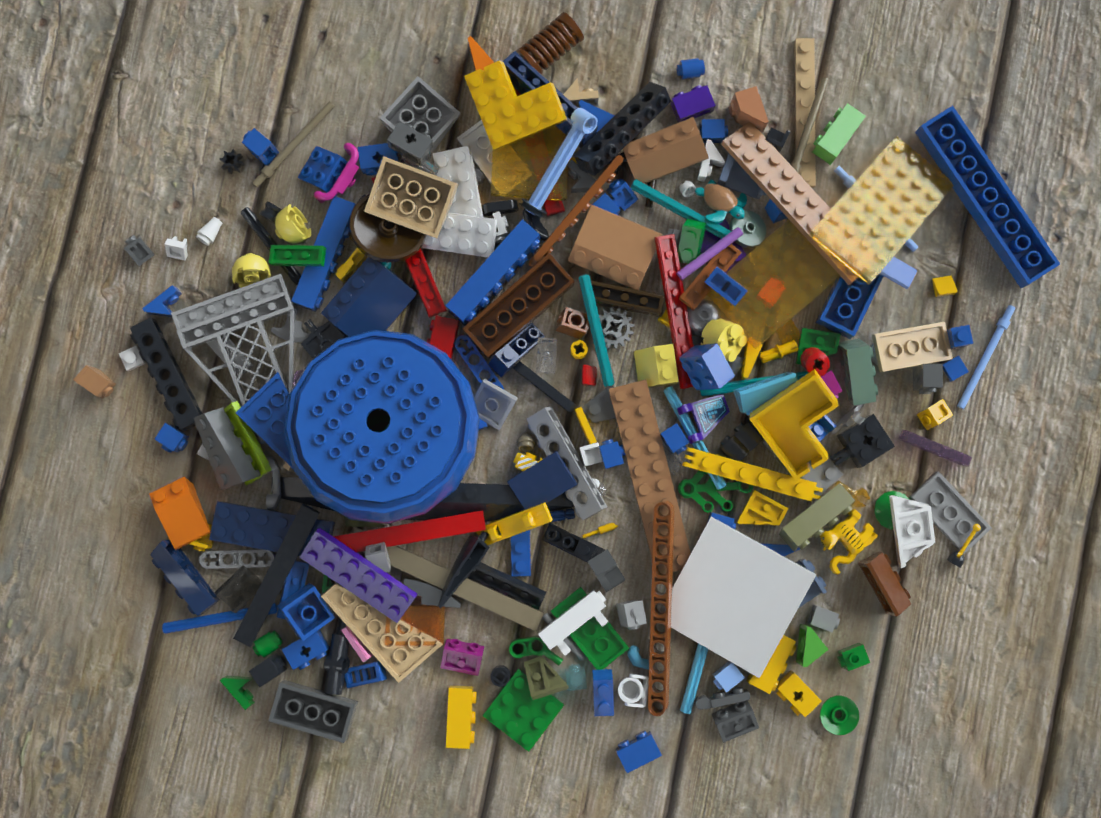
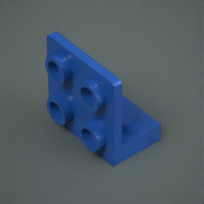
M316 146L298 178L328 193L348 161L338 154Z

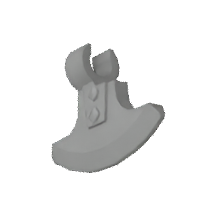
M295 308L294 342H303L310 333L303 330L302 322L296 321L297 308ZM290 312L287 313L284 327L271 328V332L287 341L290 340Z
M863 404L856 405L837 422L836 428L831 431V434H836L842 427L849 426L853 422L861 425L865 418H862L860 416L861 413L858 411Z

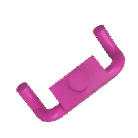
M344 144V149L351 158L328 193L314 192V197L320 203L333 199L338 193L343 194L347 187L350 188L354 185L356 181L354 175L359 169V166L356 165L359 152L353 144Z

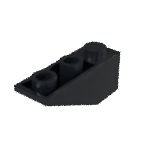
M549 523L542 538L543 541L585 562L605 551V549L552 523Z

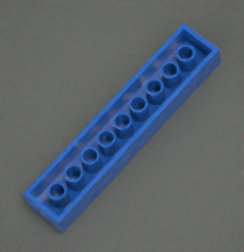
M953 105L921 125L915 131L1020 288L1031 284L1060 265L1058 259Z

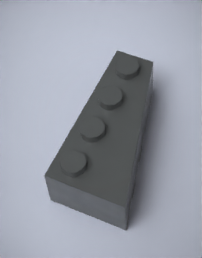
M223 407L194 418L196 428L199 431L203 446L209 457L210 465L213 467L221 490L261 476L259 470H254L250 454H245L242 448V440L233 433L235 428Z

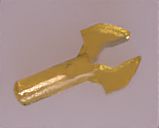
M841 481L835 483V486L840 483L856 500L853 503L854 507L866 506L859 502L857 496L862 495L867 500H870L867 490L863 488L855 491Z

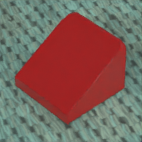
M583 365L582 386H596L597 368Z

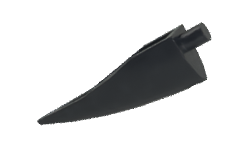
M482 531L479 537L469 535L446 580L439 600V608L443 607L462 582L479 565L490 548L484 543L489 536L485 531Z

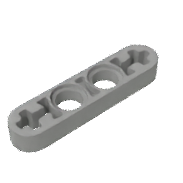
M268 550L207 551L200 555L199 563L206 569L269 567L276 555L273 551ZM246 553L252 556L250 564H245L242 560L243 555ZM266 553L268 556H271L268 564H266L265 560L257 561V557L265 556ZM209 554L210 558H218V561L210 562V565H208V562H205L204 559ZM226 554H230L233 557V562L230 565H226L223 561V557Z

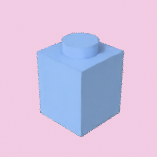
M730 661L712 674L715 678L713 682L719 690L724 689L726 692L745 678L735 664Z

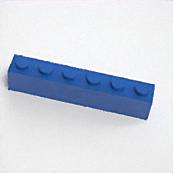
M336 196L332 199L314 243V246L326 247L324 267L305 266L291 300L294 304L314 312L317 311V308H321L324 300L322 298L323 293L328 290L331 283L329 280L331 273L334 274L337 269V258L343 254L345 245H343L344 241L351 234L350 218L356 206L355 203Z

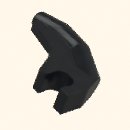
M524 208L522 215L525 222L540 234L541 240L546 241L549 237L548 231L540 222V217L529 213Z

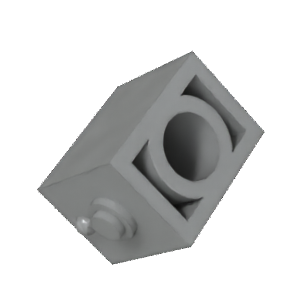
M642 600L616 603L620 627H628V630L639 629L642 624H647Z

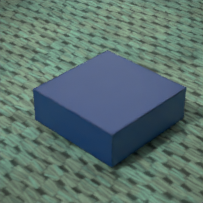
M956 356L943 364V370L950 382L969 372L960 356Z

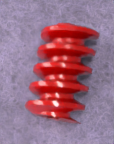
M810 347L801 355V365L808 372L815 369L820 377L826 374L830 367V360L820 349Z

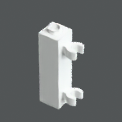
M593 589L538 632V635L550 650L557 645L561 652L567 655L571 651L564 642L567 636L593 616L601 626L608 622L601 613V610L606 607L604 604L606 601L605 597L600 591L596 593Z

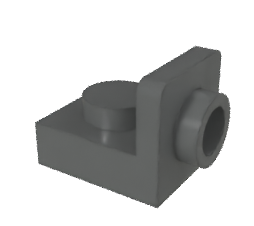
M140 234L138 236L132 235L125 240L124 249L138 266L154 256V253L143 241Z

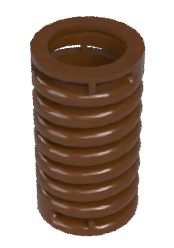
M563 12L555 20L551 21L550 25L540 30L539 34L529 39L528 43L523 44L521 48L517 49L516 52L542 74V69L547 70L549 65L554 64V60L558 61L560 56L565 55V51L569 52L571 47H575L579 42L583 41L584 36L576 22L566 12Z

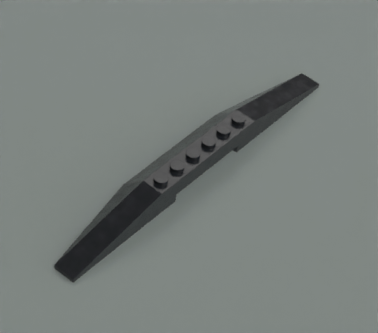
M273 477L271 482V494H273ZM280 477L282 499L334 511L318 502L300 478ZM460 483L453 493L426 514L404 520L425 521L483 511L484 520L487 522L508 517L525 509L510 485ZM565 492L546 503L549 511L575 507L573 502L567 498Z

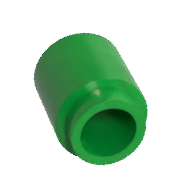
M276 630L273 632L269 631L255 640L252 648L258 657L261 655L265 658L279 649L283 641Z

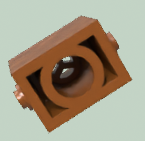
M566 307L558 316L555 331L581 339L590 327L587 314Z

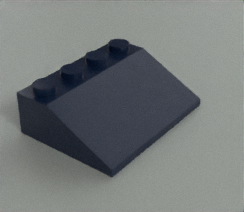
M368 257L323 309L321 314L347 336L372 330L386 331L415 298L417 293L381 261Z

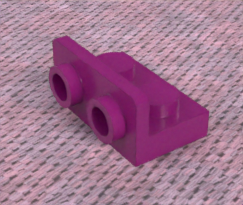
M447 639L440 668L478 676L484 646L477 643L462 642L458 639Z

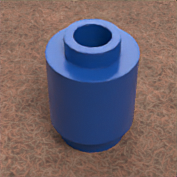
M703 59L680 60L679 65L676 66L677 75L681 76L682 80L698 78L704 75L705 65Z

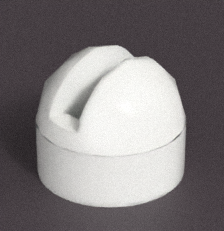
M687 180L685 183H681L679 187L684 197L692 196L696 189L695 185Z

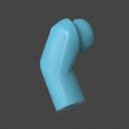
M630 646L627 656L632 665L649 670V660L641 658L637 646Z

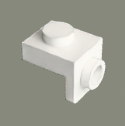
M499 211L493 213L494 219H497V229L499 231L496 232L495 243L502 242L508 236L505 228L509 226L505 216L501 217Z

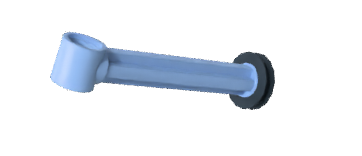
M577 108L572 113L570 119L572 127L529 201L522 198L523 203H519L533 215L544 218L542 216L543 213L546 214L542 209L544 202L584 134L593 132L597 126V118L583 108Z

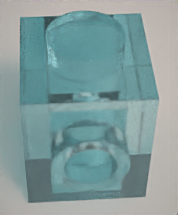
M580 664L569 665V668L565 669L566 682L569 686L567 691L587 689L584 666L580 667Z

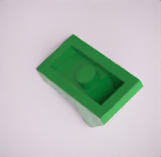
M225 676L220 680L244 710L255 703L252 693L243 688L253 677Z

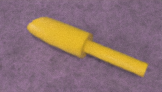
M609 523L598 527V530L582 536L584 539L598 533L601 535L616 529L618 526L614 523Z

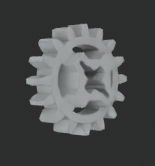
M610 307L608 313L604 309L602 311L603 316L599 315L601 324L603 320L607 324L606 328L603 329L607 348L609 349L613 345L614 349H617L618 344L624 347V341L630 342L631 340L628 335L634 334L630 330L634 328V324L629 323L632 317L626 318L627 311L622 314L620 313V308L615 312ZM612 316H617V317H619V318H621V319H620V320H616V319H613ZM611 324H612L613 326H616V325L618 326V325H619V327H617V330H616L617 332H614L613 330H611V331L609 330L610 327H611ZM626 326V333L622 336L621 329ZM607 336L614 337L615 340H614V341H613V340H609V339H607V338H605V337H607Z

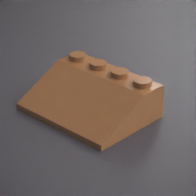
M591 205L568 261L630 288L639 290L656 250L654 237L662 236V234L595 205Z

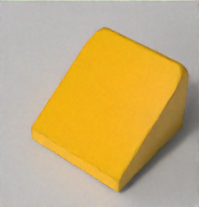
M951 275L932 279L935 297L957 293V288Z

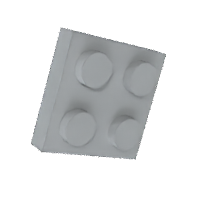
M486 379L483 380L474 396L479 418L498 430L501 429L518 397Z

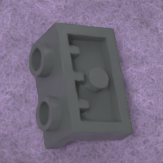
M748 700L737 702L734 705L712 713L723 743L759 728Z

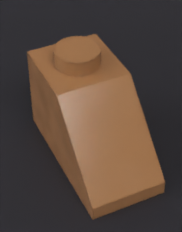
M88 365L73 379L76 383L100 398L108 397L116 385L100 369Z

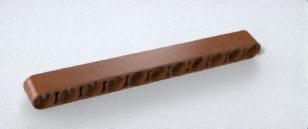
M662 501L654 507L648 688V710L653 716L663 715L669 705L674 506L668 501ZM661 505H665L669 510L666 516L660 512ZM660 525H665L668 528L667 535L660 533ZM662 544L667 547L666 554L659 552V545ZM659 564H663L666 566V574H662L659 572ZM658 584L665 585L666 593L658 591ZM658 603L665 606L666 611L664 613L658 611ZM657 623H662L665 626V632L657 630ZM656 643H662L665 648L664 651L657 650ZM656 662H660L663 664V671H659L658 669H656ZM655 682H660L663 685V690L656 689ZM654 702H660L663 709L655 708Z

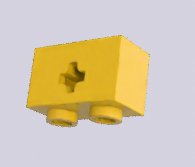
M791 670L779 681L776 688L778 690L776 694L784 702L788 700L792 704L790 709L797 716L801 714L806 717L822 702ZM795 691L798 692L800 696L798 699L795 698L793 694Z

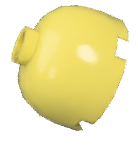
M289 204L277 214L275 218V233L280 239L291 244H297L307 240L312 235L311 228L307 229L304 224L308 222L297 207L291 208V204Z
M252 253L238 258L232 267L233 283H238L241 288L271 277L267 261Z

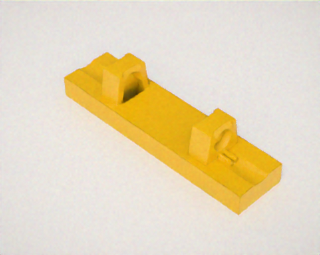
M546 502L485 525L486 530L483 531L488 533L489 536L484 543L490 545L551 522L553 519Z

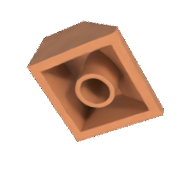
M757 86L734 93L730 106H728L730 116L734 117L735 122L742 126L748 122L754 124L763 133L769 121Z

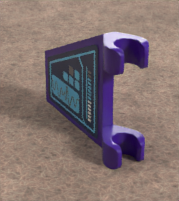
M724 394L684 404L677 408L679 415L692 411L699 433L687 437L689 444L703 440L730 412Z

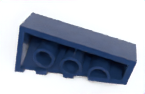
M162 540L150 554L153 558L152 563L158 569L161 568L164 572L165 580L169 584L174 585L176 594L187 602V608L192 614L202 615L220 601L219 597L181 548L175 550L170 540Z

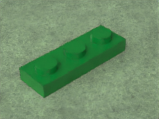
M271 245L269 264L272 266L324 267L326 247Z

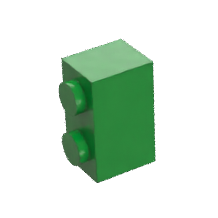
M687 219L683 224L678 248L679 262L689 264L700 256L706 223Z

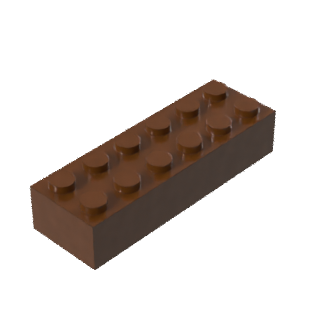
M549 253L462 329L490 360L500 349L575 285V281Z

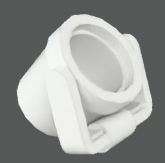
M629 674V677L624 678L619 683L618 694L625 702V706L641 708L646 706L649 677ZM637 678L644 679L643 685Z

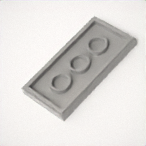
M936 471L909 497L913 501L931 506L933 524L959 551L971 534L973 525H980V531L975 533L963 554L991 529L989 524L939 471Z

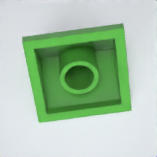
M800 624L796 663L802 667H808L829 649L811 627Z

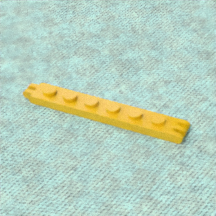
M687 447L686 451L693 452V456L685 454L684 458L691 460V463H682V466L811 502L813 498H821V496L814 494L815 491L823 492V488L816 487V482L801 478L795 481L791 475Z

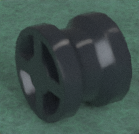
M267 201L265 209L261 210L259 214L275 224V218L282 209Z

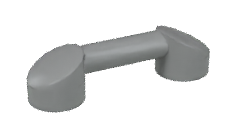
M266 456L273 473V494H267L266 496L267 509L271 510L275 509L281 500L280 467L273 456Z

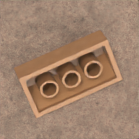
M694 117L632 141L623 148L634 179L644 184L709 159Z

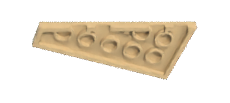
M335 583L321 595L324 601L398 683L443 645V642L402 619L398 623L394 622L338 583Z

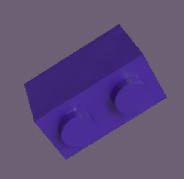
M701 85L695 86L687 93L679 92L671 100V107L678 123L692 117L695 119L711 113L716 106L708 85L703 87Z

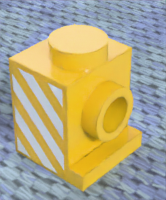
M518 452L513 463L516 464L515 468L524 471L539 461L536 460L537 456L526 452L525 455Z

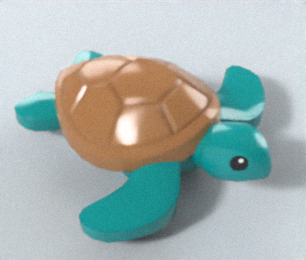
M712 179L706 184L705 188L695 189L696 195L704 197L707 205L715 211L713 214L706 215L705 220L713 224L721 223L727 213H730L737 219L744 218L745 212L743 208L747 204V196L744 193H741L737 198L730 189L716 184Z

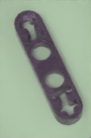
M902 430L898 438L900 441L965 467H969L972 457L907 430Z

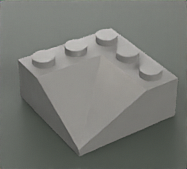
M417 76L385 111L380 120L391 132L400 121L403 124L408 123L412 125L419 133L424 132L428 134L433 140V148L427 156L428 158L438 147L461 113Z

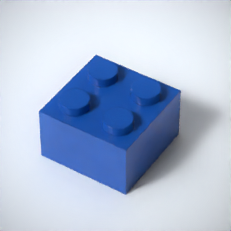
M718 343L695 345L679 357L683 369L687 372L691 384L696 390L720 389L735 377Z
M310 583L277 605L297 637L302 641L336 618L316 587Z

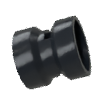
M504 665L496 666L491 673L492 683L498 687L505 686L510 680V670Z

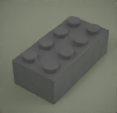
M283 680L279 683L268 721L345 743L348 739L359 701L335 694H327L322 690Z

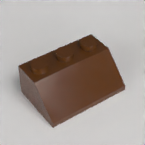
M876 552L858 562L886 614L897 617L911 605L909 600L911 596L907 589L902 588L899 583L901 578L890 567L891 560L887 554Z

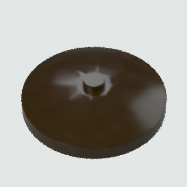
M370 194L363 197L356 204L350 218V233L357 248L366 256L381 262H399L412 257L423 246L426 234L364 212Z

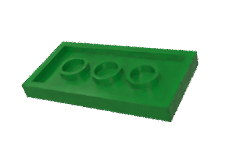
M580 586L554 607L551 613L555 618H558L587 594ZM594 616L570 634V637L597 670L606 668L629 649L628 645L609 621L604 626H601Z

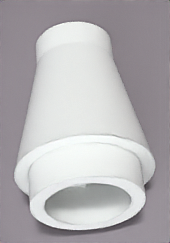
M213 217L197 231L198 235L196 238L209 246L210 243L214 242L223 223L216 217Z

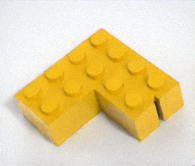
M500 60L483 67L484 70L479 69L464 76L493 150H498L567 121L554 84L551 82L517 96L504 62Z
M814 369L750 413L749 419L796 481L810 472V460L813 469L828 460V452L808 426L839 405L837 398Z

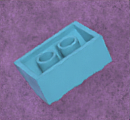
M785 372L733 390L740 412H746V415H749L753 410L797 381L796 374Z

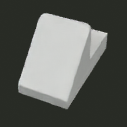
M707 139L705 144L709 159L701 161L697 178L698 181L702 182L705 181L706 177H710L711 165L723 167L725 164L723 157L709 139Z

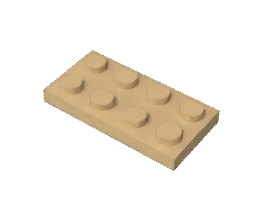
M945 322L872 335L880 373L953 359Z

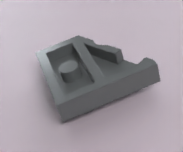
M613 386L604 389L582 407L592 423L616 419L608 390L614 388Z

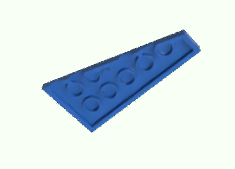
M277 372L236 414L293 469L284 435L289 392Z

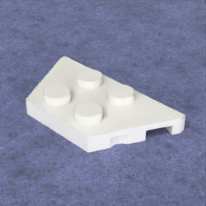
M891 495L889 499L898 566L903 568L912 557H918L924 549L929 548L935 543L931 506L928 504Z

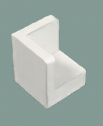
M598 442L579 448L585 467L603 462Z

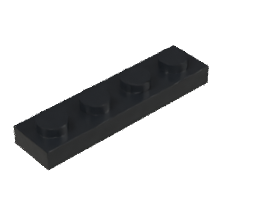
M482 562L479 563L468 577L539 610L547 593Z

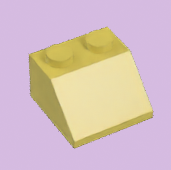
M673 344L653 346L634 351L638 381L646 380L648 388L678 383Z

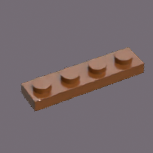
M730 244L714 256L680 296L679 300L694 311L712 289L705 281L718 266L726 272L742 252Z

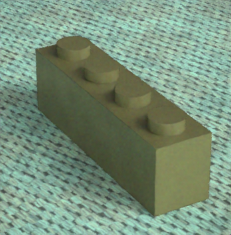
M839 483L783 527L779 535L794 552L798 548L803 550L810 544L809 540L812 537L817 539L825 532L823 529L827 525L832 527L839 521L837 517L841 514L846 516L852 511V505L856 500Z

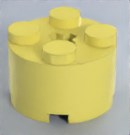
M722 318L713 319L708 322L701 335L704 338L701 345L718 343L726 360L729 362H733L742 347L747 343V337L744 335L742 327Z

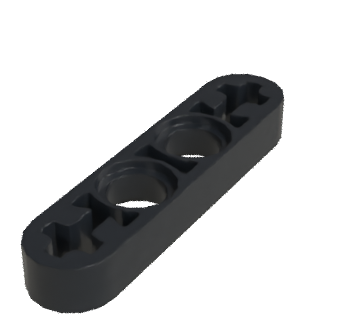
M518 361L513 369L567 412L572 414L577 408L576 404L522 362Z

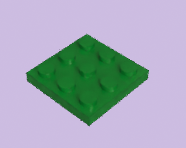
M518 668L485 711L483 717L529 752L563 708L564 703L552 694L533 700L530 694L527 675Z

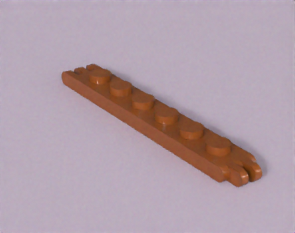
M618 155L613 159L529 260L530 267H534L544 255L546 256L554 250L552 245L556 241L560 243L566 235L564 231L567 227L572 228L579 220L577 215L580 212H586L591 206L589 201L593 196L597 198L602 193L603 189L601 187L605 182L609 184L616 176L613 172L623 162L622 156Z

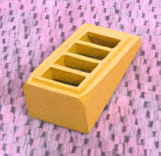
M751 338L747 339L741 371L742 380H746L749 377L762 347V343Z

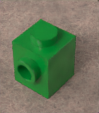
M861 643L838 650V663L841 668L844 667L847 671L870 663L865 647Z

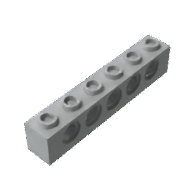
M545 407L527 418L528 428L537 437V444L540 449L544 450L546 456H549L555 452L553 445L556 442L559 446L558 454L562 460H567L570 473L577 478V485L565 492L567 498L573 502L577 516L585 520L607 508L605 501L553 408ZM545 426L549 428L548 435H546L544 432ZM582 493L587 496V502L582 501Z

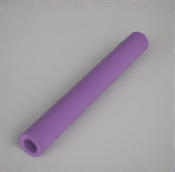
M739 227L735 228L678 271V277L684 280L743 235L742 230Z

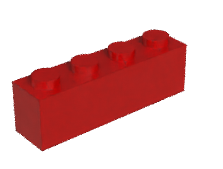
M436 315L435 320H432L430 324L432 335L431 339H427V343L445 352L451 360L459 329V320Z

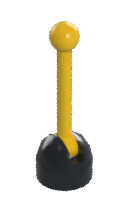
M979 524L973 525V530L960 551L950 554L947 559L949 562L959 568L962 567L965 561L963 552L975 533L980 531L981 527Z

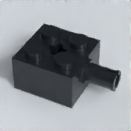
M871 414L865 417L861 425L854 424L837 435L844 448L831 455L830 458L832 461L836 460L833 462L836 467L851 458L856 467L861 468L895 446L876 416ZM865 438H868L867 444H863Z

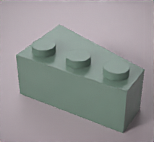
M859 338L839 342L838 348L842 349L843 360H840V363L845 368L846 377H844L848 401L854 406L876 402L878 388L874 384L876 371L871 362V358H873L872 347Z

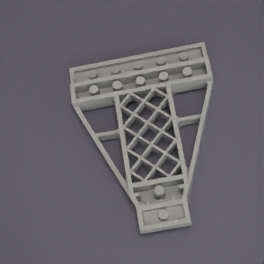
M282 274L171 313L183 349L233 402H236L238 400L213 374L217 370L228 367L240 401H238L240 407L249 400L247 396L251 388L256 391L260 390L253 387L256 377L259 376L267 380V383L274 371L279 373L290 394L293 389L295 308ZM290 312V340L272 346L265 330L264 322ZM258 324L259 329L253 327V325ZM249 327L258 331L254 342L245 338ZM245 328L242 336L233 333ZM231 334L240 338L236 349L226 345ZM261 334L266 347L257 344ZM217 339L226 362L223 365L208 369L193 353L192 348ZM243 340L253 344L249 354L239 350ZM290 344L289 383L286 384L274 351ZM256 346L265 349L261 360L251 356ZM227 347L234 350L232 358L229 355ZM238 352L247 356L243 367L233 363ZM267 353H269L273 365L264 362ZM250 358L260 362L256 372L246 369ZM262 364L272 367L268 378L258 374ZM234 366L241 368L238 376ZM244 370L254 374L250 385L240 381ZM241 384L248 386V389L245 394L243 392ZM259 437V440H260L261 444L265 443V442Z

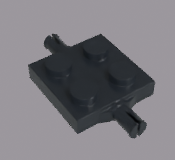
M309 319V324L305 322L304 325H306L311 333L301 345L312 358H315L338 339L345 338V336L330 321L326 322L323 326L316 327L311 319Z

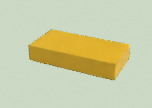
M582 407L575 409L576 417L588 444L597 443Z

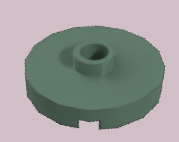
M745 210L743 219L732 218L729 230L733 231L739 227L743 235L735 242L744 248H753L764 240L766 225L758 214Z

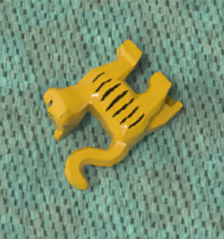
M856 509L848 513L849 516L838 522L832 530H824L825 532L820 535L821 543L824 546L823 551L831 550L839 540L849 552L848 556L838 555L830 561V569L837 575L840 574V570L837 567L839 563L850 564L864 547L870 545L878 537L873 532L874 528L869 523L863 525V530L860 533L854 528L862 516Z

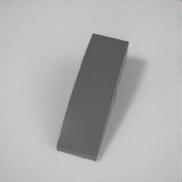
M410 578L404 579L405 586L416 592L417 596H422L421 604L438 606L443 589L424 581ZM452 595L443 606L460 608L462 603Z

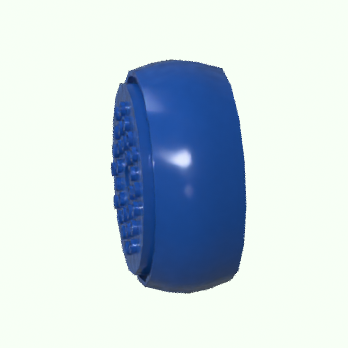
M372 330L338 339L308 362L289 394L284 435L294 472L318 502L351 520L390 524L426 514L457 489L475 458L480 418L469 381L445 352L413 334ZM378 409L386 411L390 416L388 428L382 432L370 430L367 425L369 414Z

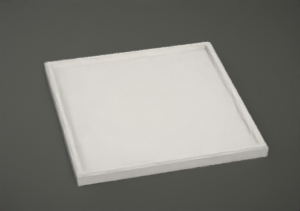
M710 517L672 588L671 628L760 678L816 574L719 520ZM663 605V607H662L661 610H660V612H662V613H664V612L666 611V608H665L664 605Z

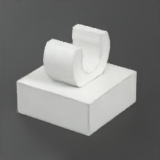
M176 236L172 239L167 238L165 242L167 257L185 261L188 256L187 239L184 238L183 242L177 240Z

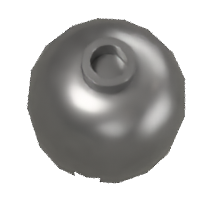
M703 299L694 311L687 306L688 321L692 335L701 336L708 322L721 318L719 307L711 300Z

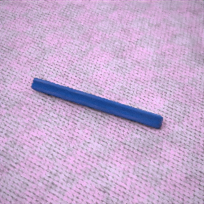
M276 603L273 604L268 615L277 613ZM248 608L163 623L162 630L166 634L242 620Z

